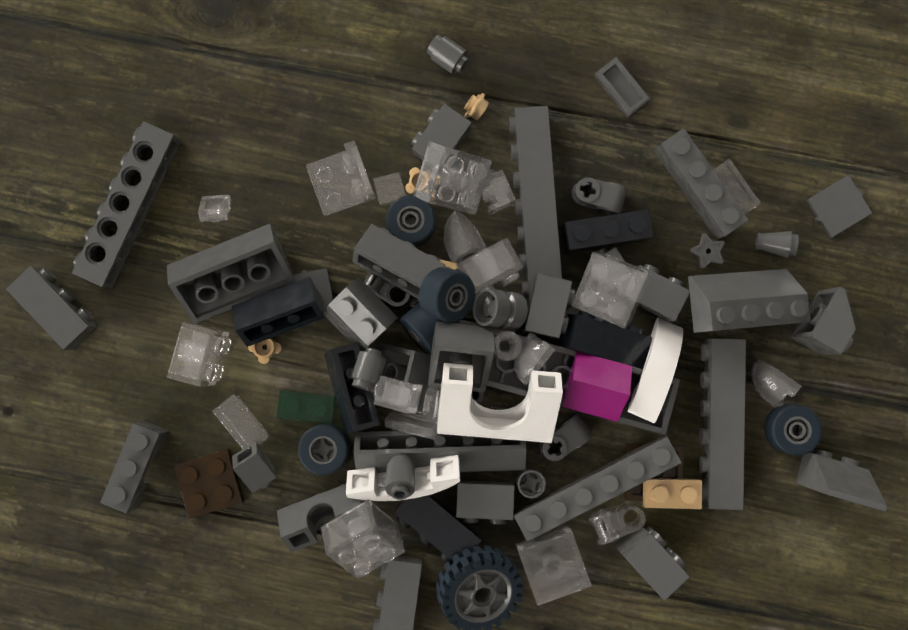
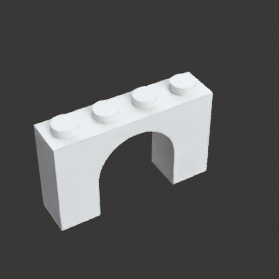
M443 364L437 434L552 443L563 395L561 373L532 370L525 399L512 408L493 410L479 405L471 396L473 365Z

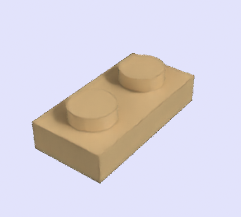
M651 478L643 482V507L702 509V480Z

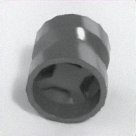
M526 467L525 470H520L516 476V485L523 496L537 498L544 492L546 486L545 478L536 468Z

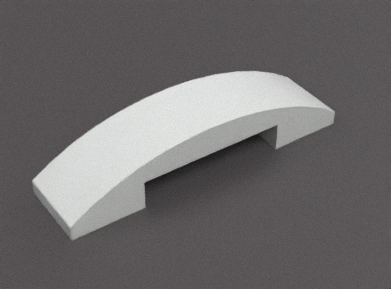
M657 318L651 334L653 338L640 381L634 388L627 411L652 423L656 422L668 394L683 340V328L661 318Z
M459 455L431 458L430 466L415 468V491L413 495L406 499L434 494L460 482ZM375 467L347 471V498L366 501H398L386 493V472L377 473Z

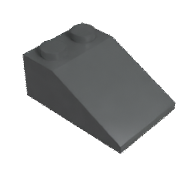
M816 448L814 454L806 453L803 455L795 483L826 495L886 512L887 504L872 474L868 469L858 467L860 461L843 456L841 461L831 459L833 453Z

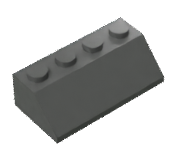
M271 224L167 265L168 286L193 324L232 309L233 305L296 282L282 245Z
M787 269L688 276L694 333L811 322L808 294Z

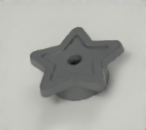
M703 233L700 244L690 248L689 251L699 260L700 268L704 269L711 262L723 264L724 261L720 251L725 242L723 240L712 241L707 234ZM707 249L711 250L710 254L706 253Z

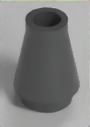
M792 231L757 233L755 249L785 258L796 256L799 235L792 234Z

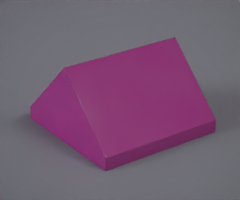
M576 351L561 406L618 422L630 397L632 366Z

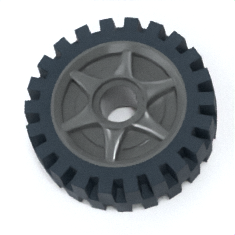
M485 545L483 550L480 546H473L472 553L468 548L462 550L464 556L460 558L458 554H455L452 557L454 563L452 564L447 561L444 565L446 572L440 571V581H437L436 584L438 590L436 593L440 606L451 624L453 623L459 630L461 627L463 630H481L482 627L485 630H492L491 625L494 623L498 628L503 625L501 622L502 618L508 621L512 617L509 611L516 612L519 608L516 602L521 603L522 578L508 555L504 552L502 553L500 549H492L490 546Z

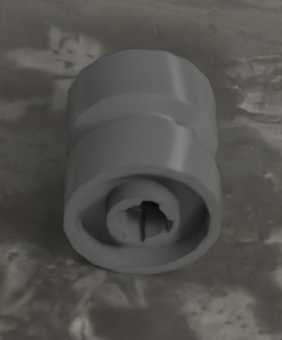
M484 288L476 295L473 303L474 319L481 326L516 330L524 324L528 313L527 301L520 293Z

